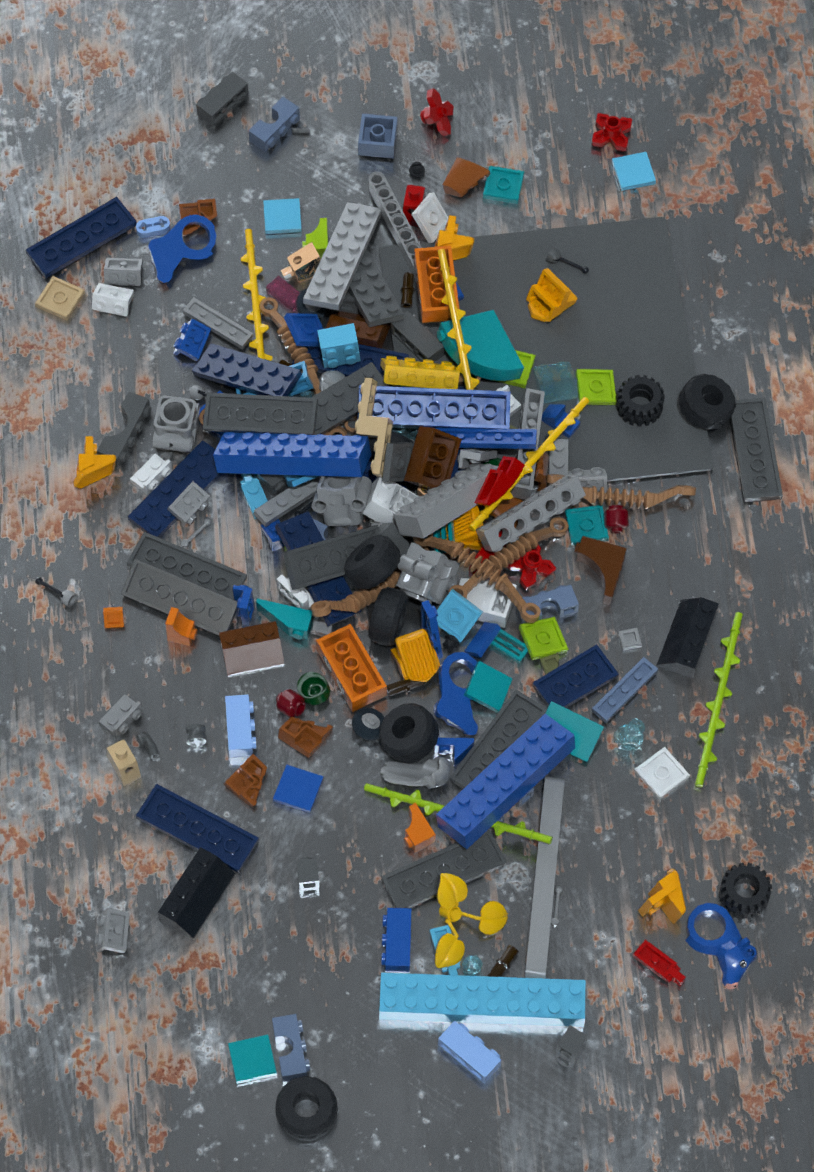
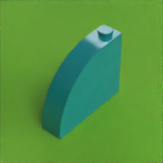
M494 310L465 316L460 319L464 343L472 347L467 354L470 373L481 378L496 381L515 380L521 377L524 366ZM452 320L441 322L437 331V338L442 342L449 356L459 365L461 362L456 339L447 336V333L453 328Z

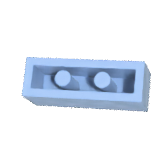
M249 694L225 696L229 757L251 756L253 749H256V737H252L251 731H255V721L250 719V713H254L253 701H249Z
M453 1021L438 1038V1045L484 1084L501 1066L500 1055L495 1050H489L485 1047L483 1040L478 1036H472L469 1033V1029L462 1023L458 1024L456 1021Z

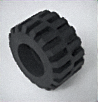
M635 375V378L631 376L628 378V382L626 380L623 381L622 386L619 387L616 408L619 411V416L623 417L625 422L630 421V425L638 424L639 427H642V424H645V426H648L650 422H656V418L659 419L661 416L665 394H663V387L660 388V383H655L654 378L648 379L646 375H643V377ZM634 397H644L649 403L639 405L631 399Z
M739 863L738 867L734 865L731 867V870L728 869L725 872V876H723L719 890L720 901H723V907H728L727 911L730 914L734 912L736 917H739V915H743V918H748V915L755 917L757 913H762L763 909L768 905L772 890L770 877H766V871H760L758 865L752 867V863H748L747 866H744V863ZM741 883L749 884L756 890L757 894L753 897L745 898L737 894L734 887Z

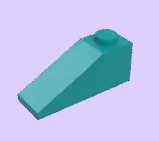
M257 598L256 607L258 612L271 622L276 621L277 626L289 636L298 640H308L313 620L311 610Z

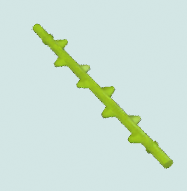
M740 612L735 613L733 625L730 629V637L721 639V643L727 647L723 667L714 669V673L720 678L715 700L706 702V707L712 711L708 732L699 733V738L705 743L695 786L700 788L703 787L708 763L717 761V757L711 752L716 730L725 728V723L719 719L723 698L732 696V692L726 687L731 665L740 663V659L734 655L743 616Z
M368 783L364 786V791L381 795L383 798H390L391 806L394 808L401 802L416 803L419 807L424 808L425 815L429 816L435 811L439 812L444 807V805L423 800L420 790L414 791L409 796L389 790L386 787L382 788ZM497 821L492 826L496 836L506 831L529 838V840L533 839L547 844H551L553 840L552 836L526 829L525 822L523 821L515 826Z

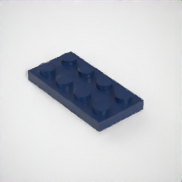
M596 644L532 683V686L548 707L552 701L567 708L616 679L619 673Z

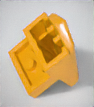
M449 215L445 230H439L434 247L451 246L453 260L467 257L472 251L475 239L473 237L457 235L458 224L455 223L456 216Z
M548 268L542 270L537 284L531 286L526 298L529 302L528 308L531 317L542 322H551L563 311L574 305L578 299Z
M85 436L83 454H78L77 476L73 481L74 487L78 489L111 475L115 470L116 455H96L97 443H93V436Z
M477 505L453 520L455 542L464 543L463 550L467 547L471 550H480L483 547L477 532L469 528L471 523L480 514ZM446 524L447 540H449L448 524Z
M420 629L395 639L396 648L390 650L404 680L429 681L437 673L440 663L437 653L431 645L427 631Z
M671 868L667 871L666 876L658 881L648 893L650 898L638 910L642 917L648 913L651 916L661 908L669 920L675 924L684 915L686 906L679 874L675 869Z

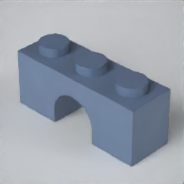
M282 97L272 107V118L276 122L269 124L260 119L248 130L249 141L265 152L270 147L272 148L277 140L284 136L288 129L300 119L299 107L285 97Z
M561 585L548 592L541 591L535 596L522 597L526 603H534L540 610L546 607L554 608L560 618L578 613L579 603L571 585ZM516 607L521 623H528L521 618L520 612ZM526 611L529 615H535L533 611ZM542 612L540 613L538 620L542 619Z
M296 1014L272 1018L276 1044L288 1043L293 1047L290 1054L279 1057L283 1083L307 1076V1072L310 1071L309 1060L304 1059L303 1052H307L305 1039L301 1040L300 1033L303 1032L302 1021H297Z

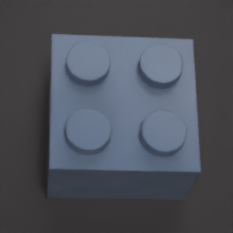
M362 114L358 139V155L394 159L398 117Z

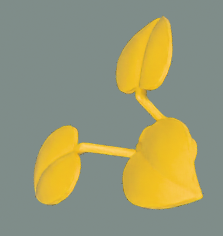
M441 873L437 899L440 904L439 914L446 919L445 923L449 925L454 935L446 933L439 940L435 953L436 968L457 964L465 952L464 943L458 940L459 935L451 922L458 921L461 916L480 920L479 930L484 934L491 935L500 931L508 919V913L504 906L497 901H489L484 904L480 911L481 917L462 912L458 907V902L466 899L468 893L467 885L458 876L448 873Z

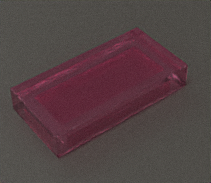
M278 275L266 286V291L293 311L296 309V300L300 292Z

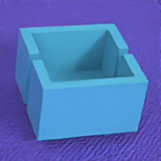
M354 323L317 330L324 368H335L339 365L354 364L361 361Z

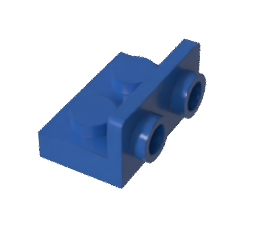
M193 318L188 323H184L180 329L182 334L174 343L175 351L173 354L177 356L179 353H182L197 361L211 328Z
M234 585L233 595L234 600L238 601V616L241 617L242 625L250 626L255 607L252 588L246 585Z

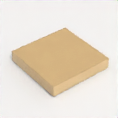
M52 276L35 302V307L68 321L84 296L85 290Z

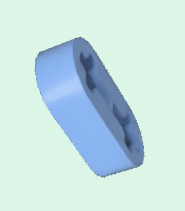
M165 216L140 220L136 224L137 235L141 238L164 235L170 230V221Z

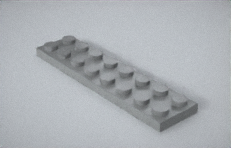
M347 202L304 295L303 304L334 310L340 309L382 215L379 208Z

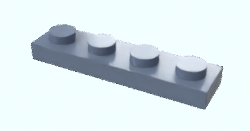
M643 657L592 708V712L607 723L658 672V668Z

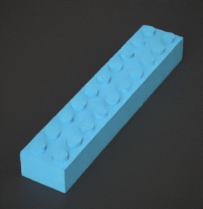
M381 973L379 1020L456 1021L459 1023L568 1027L571 1025L573 1027H584L586 980Z

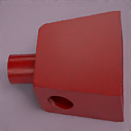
M407 185L403 213L410 226L413 227L419 226L412 214H410V209L415 210L426 198L425 187Z

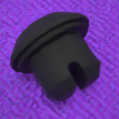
M416 161L410 166L409 173L413 177H421L425 173V168L421 162Z
M445 635L444 649L452 651L454 647H459V640L455 636Z

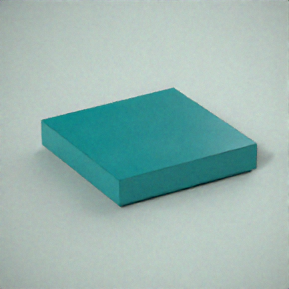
M489 166L490 175L486 178L483 199L518 204L524 171Z
M603 505L565 510L571 546L581 542L582 536L603 542L609 541L608 531L604 526Z
M478 661L464 696L498 713L513 678Z
M268 1034L228 1043L237 1084L277 1075Z

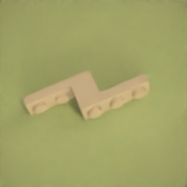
M365 378L364 383L361 385L362 400L358 404L359 419L356 420L355 431L360 436L377 439L374 443L375 458L371 462V471L375 476L383 477L387 443H390L393 421L389 418L372 416L377 381L372 378Z

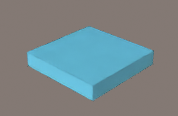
M647 152L612 158V165L621 191L656 184Z
M299 198L263 200L265 234L302 232Z
M452 589L437 609V622L441 629L449 635L455 636L461 643L483 611Z

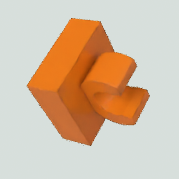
M123 607L103 608L105 628L124 627Z

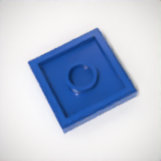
M286 313L284 319L296 345L320 347L317 330L323 329L318 315Z
M286 764L274 794L273 802L311 813L324 776Z

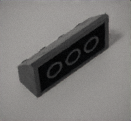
M702 597L682 599L680 601L657 662V667L694 678L717 615L719 603Z
M200 847L159 909V921L194 940L236 873L218 856Z

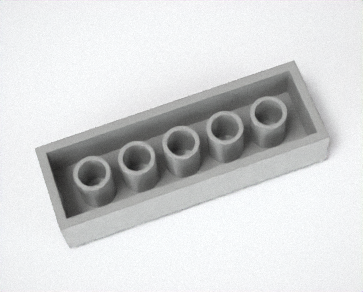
M472 463L466 470L457 472L453 478L442 481L440 486L429 489L427 494L416 497L413 500L414 502L400 507V510L393 514L400 535L425 538L478 505L474 502L490 469L497 470L498 466Z

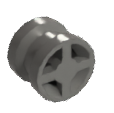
M191 724L186 727L188 745L200 746L206 743V737L204 736L206 728L204 725Z

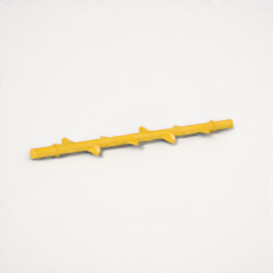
M246 229L245 248L247 253L241 257V262L248 263L250 280L243 284V288L251 291L253 311L246 318L247 320L254 321L256 337L255 340L249 343V347L257 350V357L272 361V356L264 353L263 333L269 329V326L261 324L260 302L266 297L258 294L257 275L263 271V267L255 265V245L253 244L252 229Z
M445 249L438 250L441 265L440 271H442L446 295L442 299V303L449 305L453 328L447 333V336L456 339L461 363L456 367V370L463 374L466 390H474L480 383V380L471 377L467 354L472 347L464 343L460 319L466 315V312L457 309L453 285L457 281V277L450 275V267H448Z
M583 397L570 410V413L556 429L548 431L549 437L536 451L526 452L528 460L520 476L501 498L490 506L484 505L485 509L480 511L479 516L469 526L472 531H476L483 521L489 518L491 512L502 500L513 498L510 491L525 474L533 472L532 466L545 451H554L556 449L553 442L569 425L576 423L574 419L579 416V413L589 403L587 397Z

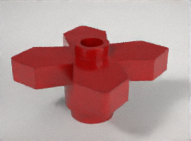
M434 88L427 90L426 99L429 106L425 107L420 113L422 122L429 125L436 123L438 132L442 136L450 135L451 125L447 117L453 115L454 106L449 101L442 102L440 93Z
M598 113L595 126L600 130L593 133L591 145L603 147L611 142L615 150L626 151L628 138L624 134L631 131L632 119L626 117L619 119L616 116L609 117L608 114Z
M539 545L535 549L531 548V551L526 552L523 557L520 556L519 560H514L513 564H508L509 570L522 571L519 583L525 590L530 589L536 584V575L547 578L556 571V567L551 560L542 559L540 555L541 547Z

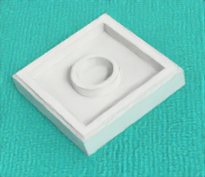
M434 192L429 193L412 213L428 243H433L437 239L439 230L445 229L448 216Z
M665 747L634 769L637 776L659 800L690 778L689 773Z

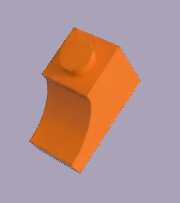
M171 607L165 623L168 641L190 646L191 641L196 639L198 629H195V621L183 616L178 608Z
M414 803L409 806L411 824L409 828L405 829V838L403 839L409 849L412 848L414 853L435 843L436 834L418 805Z

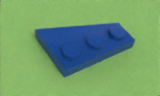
M429 600L421 602V629L427 631L431 645L435 649L438 659L443 658L437 622L438 612L434 605L431 606Z

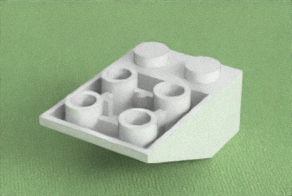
M377 477L372 483L366 508L361 513L376 522H393L397 526L393 514L399 511L400 507L414 502L413 500L419 496L395 482L382 481V477Z
M461 578L459 585L463 586L469 579ZM490 579L482 580L467 594V600L483 611L478 621L495 623L505 628L513 603L503 592L494 589L496 583L490 586L488 585Z

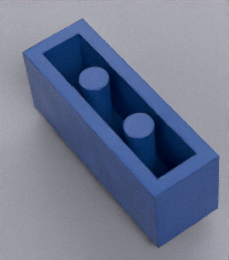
M387 908V915H383V927H387L386 934H382V946H386V953H382L381 965H385V972L410 973L411 908Z

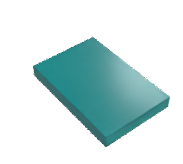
M551 701L545 714L574 734L575 749L570 754L588 762L605 727Z

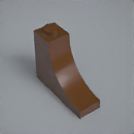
M582 536L581 542H577L574 553H577L576 561L586 564L599 576L604 588L603 604L611 605L627 548Z

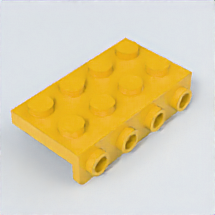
M395 356L381 358L380 366L384 371L383 380L386 384L458 389L460 372L456 370L452 362L441 361V364H438L429 359H423V362H418L416 359L408 357L404 360H397Z

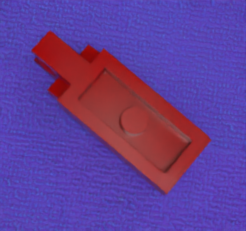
M644 940L633 953V958L664 981L666 980L668 983L672 981L680 987L686 981V976L679 972L681 968L677 965L678 963L647 940Z

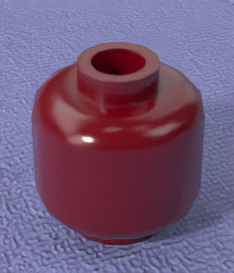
M622 505L609 506L604 512L605 528L611 530L613 534L623 533V530L629 527L628 510L623 508Z
M292 689L284 690L276 698L278 711L288 717L300 716L305 710L304 697Z

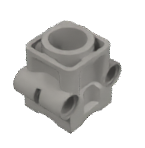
M161 396L154 419L153 447L158 450H173L189 454L194 449L198 431L200 403H196L193 399Z
M321 476L313 498L312 509L317 513H323L324 522L327 526L348 527L359 525L363 520L364 514L361 512L366 508L372 482L365 476Z
M411 542L407 554H403L400 557L398 569L402 572L396 586L403 589L410 598L424 602L429 600L430 604L434 602L441 605L446 591H449L452 586L457 584V577L455 575L460 564L455 560H448L447 556L439 552L428 551L420 545Z

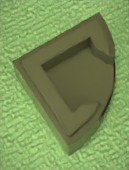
M558 653L540 659L545 675L558 668Z

